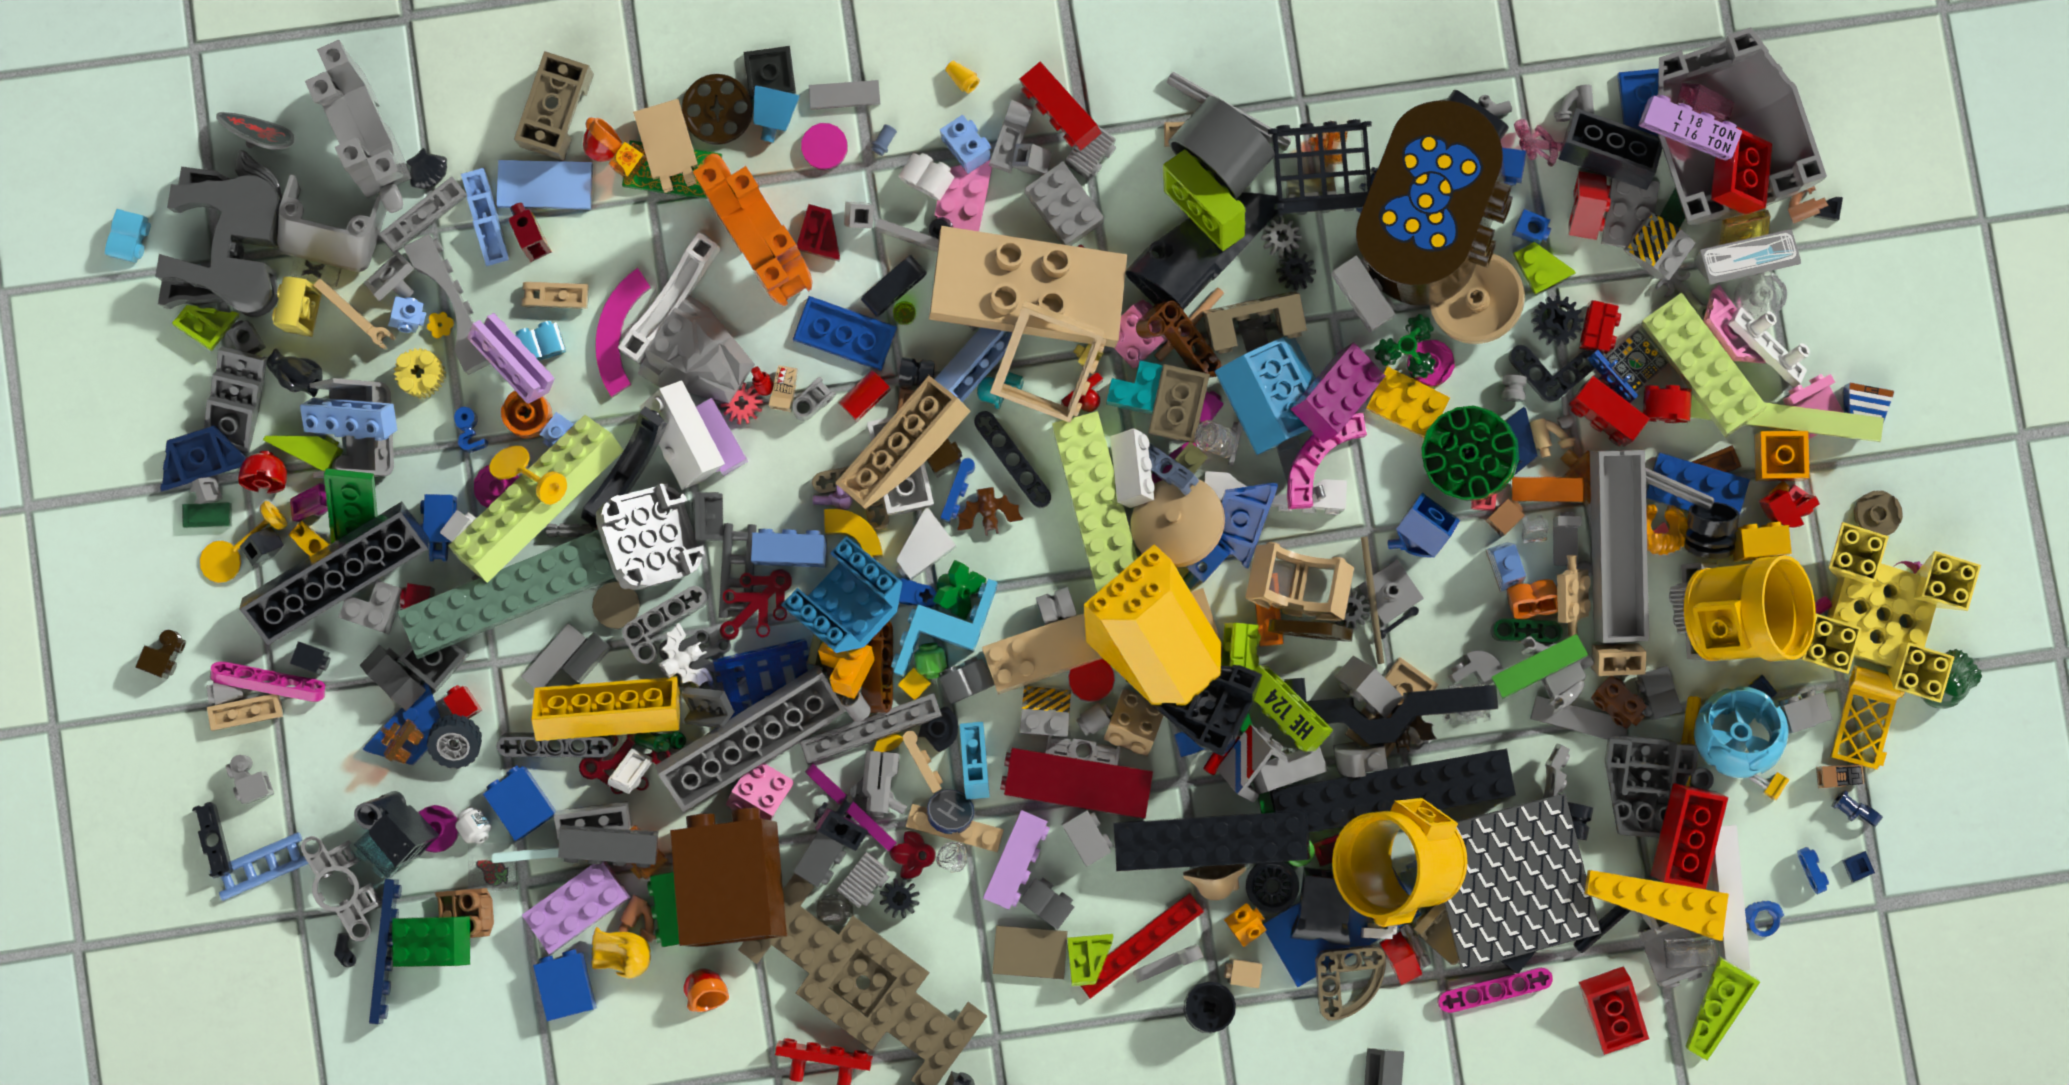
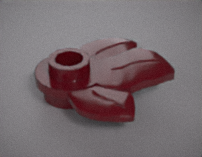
M907 831L904 833L905 843L894 846L890 850L889 855L893 861L902 865L900 877L911 879L918 877L924 867H929L934 863L936 852L931 845L925 844L923 837L919 833ZM922 851L927 855L925 860L920 858Z

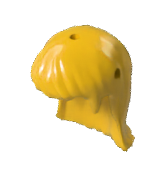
M598 927L595 928L592 936V969H616L621 971L616 972L617 975L628 979L638 977L648 969L651 961V949L647 940L630 932L607 933L601 931Z

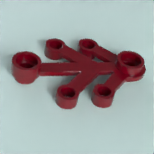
M784 569L774 570L770 576H752L750 573H744L740 576V584L744 588H749L752 585L768 586L761 593L735 592L731 589L724 591L722 597L726 604H733L735 602L751 603L733 621H726L721 625L720 635L723 639L727 641L734 640L739 634V627L757 610L758 626L756 627V634L760 638H766L770 634L768 599L774 593L776 594V608L773 611V617L776 621H784L786 619L787 610L781 604L785 601V592L792 585V577ZM743 577H750L751 583L744 584L742 582ZM783 577L785 579L784 584H777L776 578ZM727 593H732L734 595V599L732 601H727L725 599V595ZM783 610L785 613L784 617H776V611ZM727 626H732L734 628V632L732 634L725 633V628ZM761 626H765L768 630L765 635L760 634L758 631Z
M627 734V739L611 760L602 761L604 757L583 758L579 764L580 774L589 780L598 778L610 787L614 794H623V791L616 792L614 787L608 785L610 776L604 770H616L632 749L635 741L631 740V734ZM610 735L614 736L615 743L613 747H616L619 743V738L617 735ZM602 744L601 749H605L607 745ZM667 750V751H661V752H664V753L666 754V758H665V759H667L668 757L671 756V753H670L669 750ZM652 751V753L645 754L652 757V763L654 762L656 765L662 762L657 757L660 752ZM590 763L595 765L593 772L587 770V766ZM642 776L641 779L646 781V785L644 788H636L640 791H644L649 787V780Z

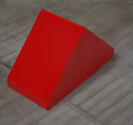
M1401 932L1394 934L1392 939H1384L1379 942L1401 985L1422 975L1416 956Z

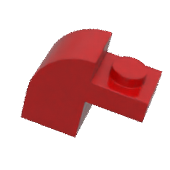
M1779 489L1759 500L1765 515L1770 521L1781 522V525H1789L1791 528L1804 525L1801 517L1811 514L1814 511L1813 508L1820 505L1817 497L1805 493L1793 501L1789 492Z

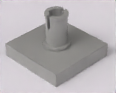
M397 251L364 284L379 301L391 290L401 298L410 297L414 290L403 279L414 268Z
M1395 560L1373 575L1378 617L1383 625L1424 599L1398 560ZM1364 581L1357 587L1369 603L1367 582Z

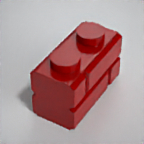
M1591 300L1588 303L1579 349L1592 352L1599 350L1601 354H1607L1610 349H1614L1617 336L1613 335L1615 326L1618 327L1621 320V313H1618V305Z

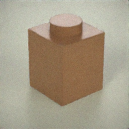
M1507 499L1485 521L1503 537L1525 515L1522 513L1523 508L1515 500L1511 502Z

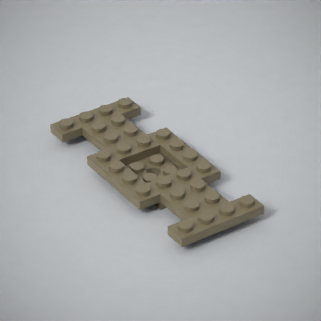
M794 873L783 888L787 937L746 941L742 943L738 951L758 964L771 945L809 973L808 977L796 991L798 996L870 1050L875 1048L887 1031L925 1060L911 1080L917 1085H937L987 1018V1015L969 1001L955 1020L940 1011L916 993L917 989L929 975V971L854 915L839 934L801 906L815 886ZM865 975L869 978L870 986L867 989H860L857 986L856 981L859 976Z

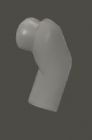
M1482 95L1478 99V104L1495 116L1512 112L1510 101L1496 104L1491 101L1488 95Z

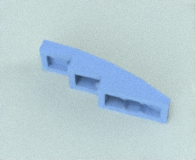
M485 168L462 173L461 177L467 193L473 225L486 266L508 261L509 256Z

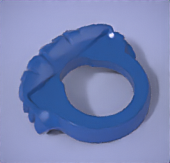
M1771 901L1754 902L1745 908L1746 923L1749 924L1752 932L1762 937L1773 935L1780 926V919L1784 916L1780 905ZM1763 910L1768 911L1773 918L1772 927L1766 931L1758 930L1754 924L1758 912Z

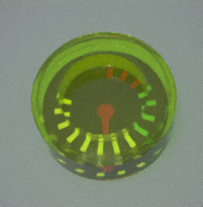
M908 301L897 303L893 308L894 320L904 326L913 323L916 318L914 305Z

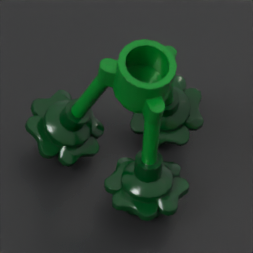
M1418 314L1416 317L1408 319L1409 324L1405 326V329L1409 335L1401 337L1398 344L1392 338L1387 339V341L1381 339L1379 345L1374 347V351L1377 353L1375 354V359L1381 361L1383 366L1388 364L1395 365L1397 359L1402 356V353L1404 355H1412L1409 358L1408 371L1412 372L1414 378L1422 377L1426 379L1428 374L1434 373L1436 360L1431 358L1430 353L1416 352L1417 342L1420 343L1424 339H1430V332H1433L1434 327L1431 325L1429 317L1424 318L1422 314Z

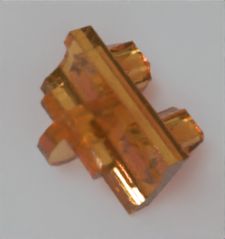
M1348 131L1345 132V140L1347 139ZM1340 132L1326 133V139H1323L1324 150H1335L1332 148L1333 141L1341 142ZM1317 134L1316 137H1310L1308 140V144L1314 146L1313 151H1319ZM1342 154L1324 156L1325 167L1327 168L1329 164H1342Z
M410 719L406 720L397 734L396 732L400 725L395 722L390 729L384 726L381 729L385 734L381 743L387 746L391 739H393L383 753L389 761L394 759L405 764L411 755V752L402 747L405 741L409 740L413 744L418 745L424 737V734Z

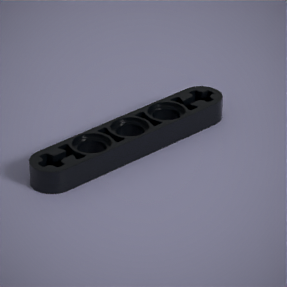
M988 411L979 412L974 419L977 431L1032 505L1036 508L1047 507L1051 501L1049 489L994 415ZM982 416L985 419H987L988 417L991 419L989 421V425L992 429H994L995 426L998 427V430L993 431L989 435V437L985 435L986 433H989V430L986 428V426H979V424L981 423L980 418ZM1000 434L1005 437L1006 442L1004 446L995 447L993 445L992 439L995 435ZM1011 453L1017 454L1020 458L1016 466H1010L1006 462V457ZM1024 472H1029L1034 477L1033 482L1029 485H1024L1020 481V476ZM1037 482L1041 485L1037 487V490L1041 494L1044 492L1047 494L1045 496V503L1041 501L1036 502L1037 496L1032 490L1029 494L1027 491L1033 488Z
M508 732L500 737L496 747L501 755L507 757H606L611 752L614 742L610 735L556 739L561 743V749L554 750L549 745L550 740L536 741L538 748L531 750L526 746V741L530 739L536 741L534 733ZM506 740L509 741V744L513 745L511 749H508V746L504 744ZM574 740H581L585 748L577 750L573 747L572 742ZM599 741H603V745H607L605 749H601V746L598 745Z

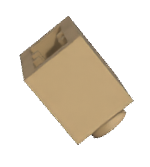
M1639 643L1592 645L1594 665L1591 668L1598 676L1645 674L1646 651Z
M1231 958L1230 963L1225 964L1224 977L1228 978L1227 982L1232 985L1259 988L1262 964Z

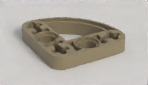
M1367 945L1323 950L1317 954L1315 967L1318 1006L1321 1015L1330 1021L1343 1019L1357 1013L1373 999L1381 986L1386 967V956L1380 947ZM1373 951L1380 955L1375 959V962L1367 958L1363 959L1364 964H1362L1360 952H1363L1362 954L1365 957L1372 956ZM1349 953H1354L1357 957L1356 962L1350 966L1344 963L1345 956ZM1325 956L1333 960L1328 964L1329 971L1331 973L1334 972V974L1326 973V967L1321 963V961L1325 960ZM1373 969L1369 982L1363 991L1352 1001L1342 1005L1339 972ZM1327 979H1332L1335 982L1334 989L1329 992L1324 991L1322 988L1323 982ZM1323 996L1331 997V1003L1336 1007L1330 1015L1325 1011V1008L1329 1007V1001L1327 998L1323 999Z

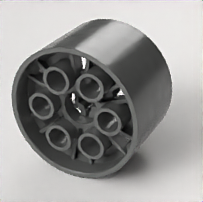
M1208 96L1168 141L1175 155L1186 150L1191 156H1196L1200 165L1206 171H1211L1215 180L1221 186L1224 185L1235 200L1275 157L1273 148L1260 131L1237 110L1214 96Z

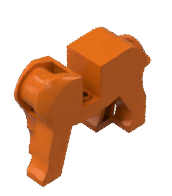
M712 153L705 157L704 165L694 170L693 174L714 211L741 253L749 262L753 272L774 302L786 306L788 305L786 300L805 288L808 292L812 290L813 280L811 273L795 241L786 227L781 225L759 190V185L748 168L745 166L731 175L726 163L718 154Z

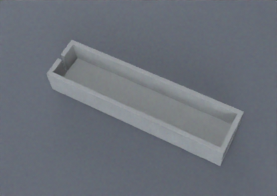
M1645 450L1590 451L1594 641L1602 643L1649 641Z

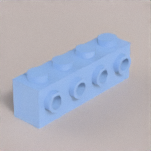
M980 328L934 380L963 402L1004 356L1012 332Z
M313 397L300 405L304 432H311L317 436L334 434L335 437L354 436L355 439L370 437L376 441L388 439L391 434L397 431L394 404Z

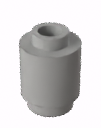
M1097 703L1080 714L1081 717L1076 721L1087 736L1090 733L1098 732L1110 724V717L1113 715L1106 704L1101 706L1100 703Z

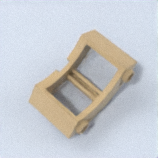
M1267 542L1266 545H1256L1245 598L1267 609H1270L1271 606L1283 609V614L1302 618L1304 613L1309 616H1316V620L1342 621L1345 619L1354 567L1341 557L1326 559L1305 556L1286 550L1274 542Z

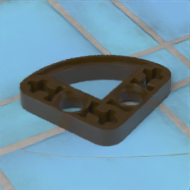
M1269 619L1268 632L1331 641L1352 642L1353 629L1323 622Z

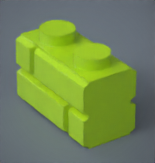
M1224 623L1222 666L1232 667L1233 665H1241L1253 671L1259 665L1257 645L1261 640V635L1258 632L1259 625Z

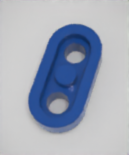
M1808 847L1798 850V858L1813 891L1817 895L1827 891L1829 881L1823 871L1821 872L1817 865L1819 858L1815 850H1810Z

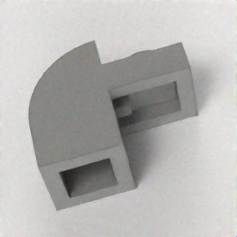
M1472 651L1463 655L1468 664L1465 665L1464 662H1461L1451 668L1453 673L1448 677L1454 684L1474 673L1480 684L1484 686L1492 684L1491 677L1504 671L1499 661L1490 653Z
M1356 741L1333 745L1336 768L1339 774L1343 776L1364 777L1366 772L1388 769L1383 743L1359 747Z

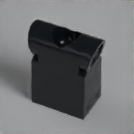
M391 791L381 795L379 798L363 802L354 811L356 822L359 826L369 830L368 835L395 868L420 857L440 836L411 805H406L404 796L398 791Z
M1304 867L1299 911L1294 921L1290 938L1309 941L1322 938L1330 943L1350 945L1348 931L1350 905L1344 900L1338 890L1333 870Z

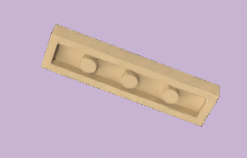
M915 804L911 806L906 824L908 828L997 853L1004 829L972 821L970 827L964 832L944 834L930 825L927 808Z

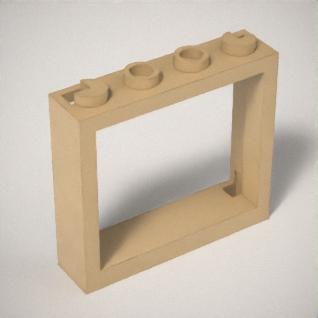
M1024 301L990 393L1070 423L1072 417H1077L1082 404L1078 403L1081 394L1086 396L1090 382L1087 381L1089 373L1094 375L1099 362L1095 360L1097 352L1102 353L1107 341L1103 338L1105 331ZM1029 315L1094 338L1068 407L1004 384Z

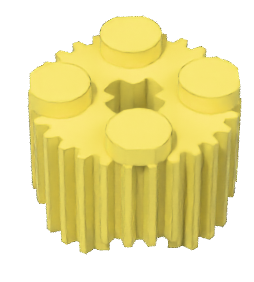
M414 348V351L409 349L408 353L405 351L396 359L397 363L395 365L397 367L394 368L396 371L394 373L396 376L395 380L399 387L409 395L425 399L427 396L431 397V394L434 395V391H439L438 387H442L441 383H444L443 379H446V376H444L446 374V371H444L445 367L432 352L426 349L419 348L418 350ZM419 369H422L424 374H421V377L418 378L416 373Z

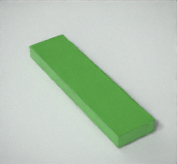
M1575 634L1492 676L1491 679L1502 699L1587 657L1588 653L1578 635Z

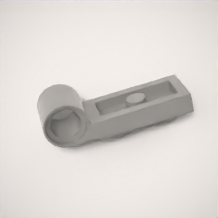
M1011 100L989 166L1011 173L1016 144L1022 143L1034 107Z

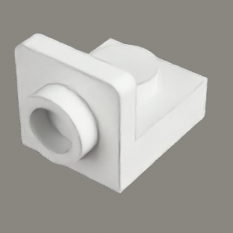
M1368 923L1367 928H1361V937L1392 939L1393 934L1397 933V925L1387 926L1385 929H1382V926Z

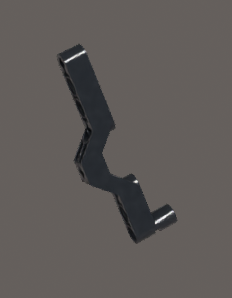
M1305 678L1284 679V682L1327 724L1345 723L1368 744L1397 742L1417 716L1498 709L1496 685L1406 692L1403 693L1404 702L1391 718L1369 720L1354 707L1353 697L1307 701Z

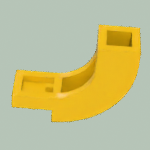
M824 509L826 535L850 536L871 557H883L880 540L875 530L865 519L847 510Z

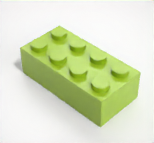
M1183 150L1163 164L1164 192L1222 251L1245 237L1246 210L1244 205L1239 200L1236 201L1230 195L1229 190L1215 180L1211 171H1206L1200 165L1196 156H1191L1186 150Z

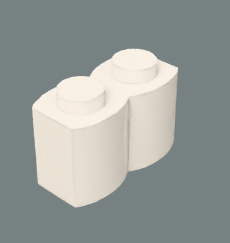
M913 153L898 176L907 185L939 201L955 178L950 173L951 168L942 162L934 163L933 159L924 153H921V155Z

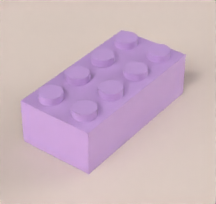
M603 861L602 864H592L526 911L522 916L548 954H553L622 905L631 896L609 864Z

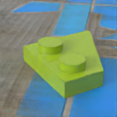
M186 305L172 324L210 351H213L240 316L234 311L229 313L217 311V309L213 308L202 309L198 306Z

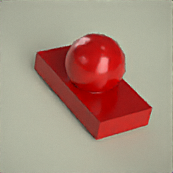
M1097 372L1087 379L1090 385L1086 396L1081 394L1078 403L1082 404L1081 409L1086 412H1093L1100 406V396L1093 390L1103 382V378ZM1074 390L1061 400V405L1068 407Z

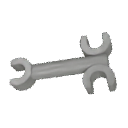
M1677 269L1669 281L1661 280L1656 284V289L1662 285L1668 287V292L1664 295L1665 298L1673 294L1674 289L1679 294L1682 293L1697 311L1700 318L1704 320L1703 310H1706L1707 304L1704 305L1682 283L1690 277L1689 272L1684 276H1680Z

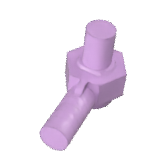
M836 485L837 492H834V494L829 496L814 495L813 504H831L836 506V509L848 510L853 502V498Z

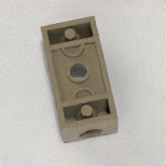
M544 51L514 137L519 147L561 161L565 160L571 143L568 130L581 94L587 96L594 76L589 65ZM549 98H557L558 105L556 108L549 109L546 107V101Z
M1291 291L1202 311L1210 348L1219 352V354L1233 351L1232 347L1238 346L1232 318L1236 319V321L1249 319V314L1256 313L1259 316L1272 314L1273 310L1278 333H1282L1285 337L1288 336V339L1302 336L1301 332L1307 331L1300 293Z

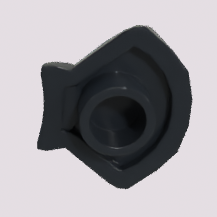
M422 148L415 156L406 161L411 166L410 185L415 188H432L442 181L447 172V158L429 154L425 148Z
M948 707L940 709L942 717L921 724L918 737L926 738L938 752L944 751L951 746L958 734V720Z

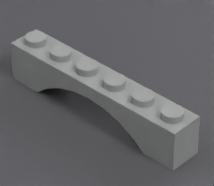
M428 234L403 246L413 267L418 272L436 281L451 300L457 321V340L454 351L464 372L469 375L490 365L489 361L467 339L474 323L471 317L474 311L468 300L464 302L461 293L464 291L459 281H454L450 274L454 272L448 259L443 260L440 252L444 250L437 238L433 239Z

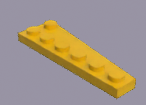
M1593 870L1587 871L1584 894L1690 930L1705 937L1723 941L1728 893Z

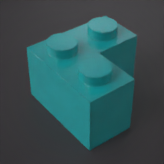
M1140 360L1135 383L1112 378L1106 405L1152 415L1163 365Z

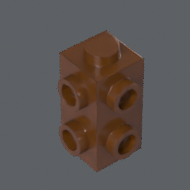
M1609 676L1591 697L1598 709L1606 711L1612 717L1615 724L1624 727L1626 730L1632 724L1637 726L1645 717L1642 712L1646 709L1647 705L1644 704L1643 699L1639 695L1629 691L1624 682L1619 678Z

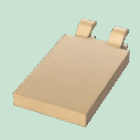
M675 99L634 111V117L653 180L660 178L665 193L674 191L670 176L683 173L687 186L696 184L692 168L698 167V163L679 100Z
M320 278L313 285L372 338L373 342L382 349H387L386 345L383 344L384 337L388 336L393 341L396 339L386 328H376Z

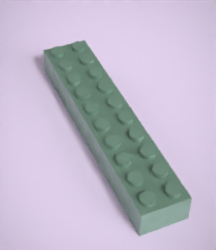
M596 530L503 568L488 583L482 578L476 579L400 610L398 615L416 658L419 659L616 577L612 571L599 530Z

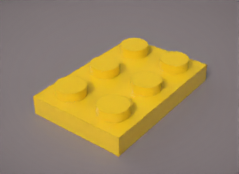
M1387 366L1384 371L1386 376L1376 387L1366 409L1425 438L1428 428L1438 416L1443 414L1450 397Z

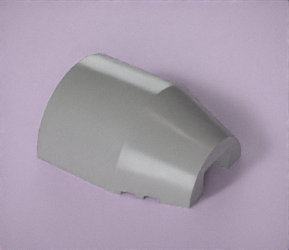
M1751 27L1729 34L1724 42L1685 55L1680 50L1659 57V95L1670 98V102L1679 105V103L1689 105L1693 108L1692 111L1699 114L1701 112L1709 113L1715 117L1714 120L1721 123L1723 121L1734 123L1737 127L1772 143L1766 206L1805 191L1827 177L1797 86L1793 81H1790L1783 72V68L1780 64L1776 63L1769 54L1767 47ZM1658 134L1687 224H1705L1742 214L1711 200L1715 156Z

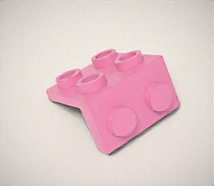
M1144 299L1133 304L1121 316L1119 340L1115 347V350L1132 368L1139 366L1140 360L1144 361L1160 344L1168 340L1164 334L1160 337L1148 339L1138 336L1136 323L1153 307ZM1149 324V329L1152 332V325Z
M1820 374L1810 379L1811 385L1805 388L1799 385L1789 390L1790 396L1783 399L1785 405L1844 413L1830 388V385L1835 383L1831 374L1826 377ZM1808 433V439L1818 434Z
M762 763L739 779L731 791L726 805L731 810L760 808L761 818L772 820L794 782L774 768Z

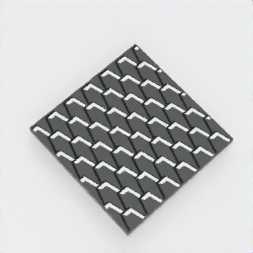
M1565 793L1457 821L1456 829L1460 833L1466 847L1467 871L1461 888L1450 900L1444 903L1462 971L1601 934L1593 899L1591 896L1584 894L1587 876Z

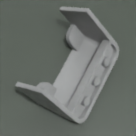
M290 174L279 207L277 244L281 252L286 255L355 272L366 270L370 265L379 237L378 234L381 231L387 212L380 196L376 197L371 216H354L350 219L346 230L302 219L304 208L298 200L301 188L295 175Z
M331 378L310 383V388L329 390V399L391 404L390 389L382 382ZM393 434L388 439L376 441L370 437L355 439L354 436H346L347 455L336 457L332 463V469L374 473V477L388 476L394 469ZM325 471L313 473V478H324Z

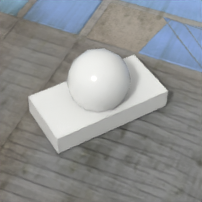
M631 749L608 779V785L630 794L632 790L639 786L641 777L652 764V757Z

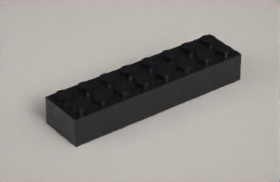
M401 501L244 596L239 609L264 642L270 645L426 551L429 546V537Z
M1307 810L1113 823L1116 871L1311 859Z

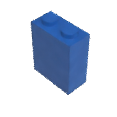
M517 765L506 773L508 777L501 782L497 779L486 787L488 791L483 793V795L513 839L520 841L553 818L556 810L527 767L522 766L519 768Z
M576 949L562 953V958L554 960L553 955L540 958V964L533 965L547 1021L597 1008L583 952L577 954Z

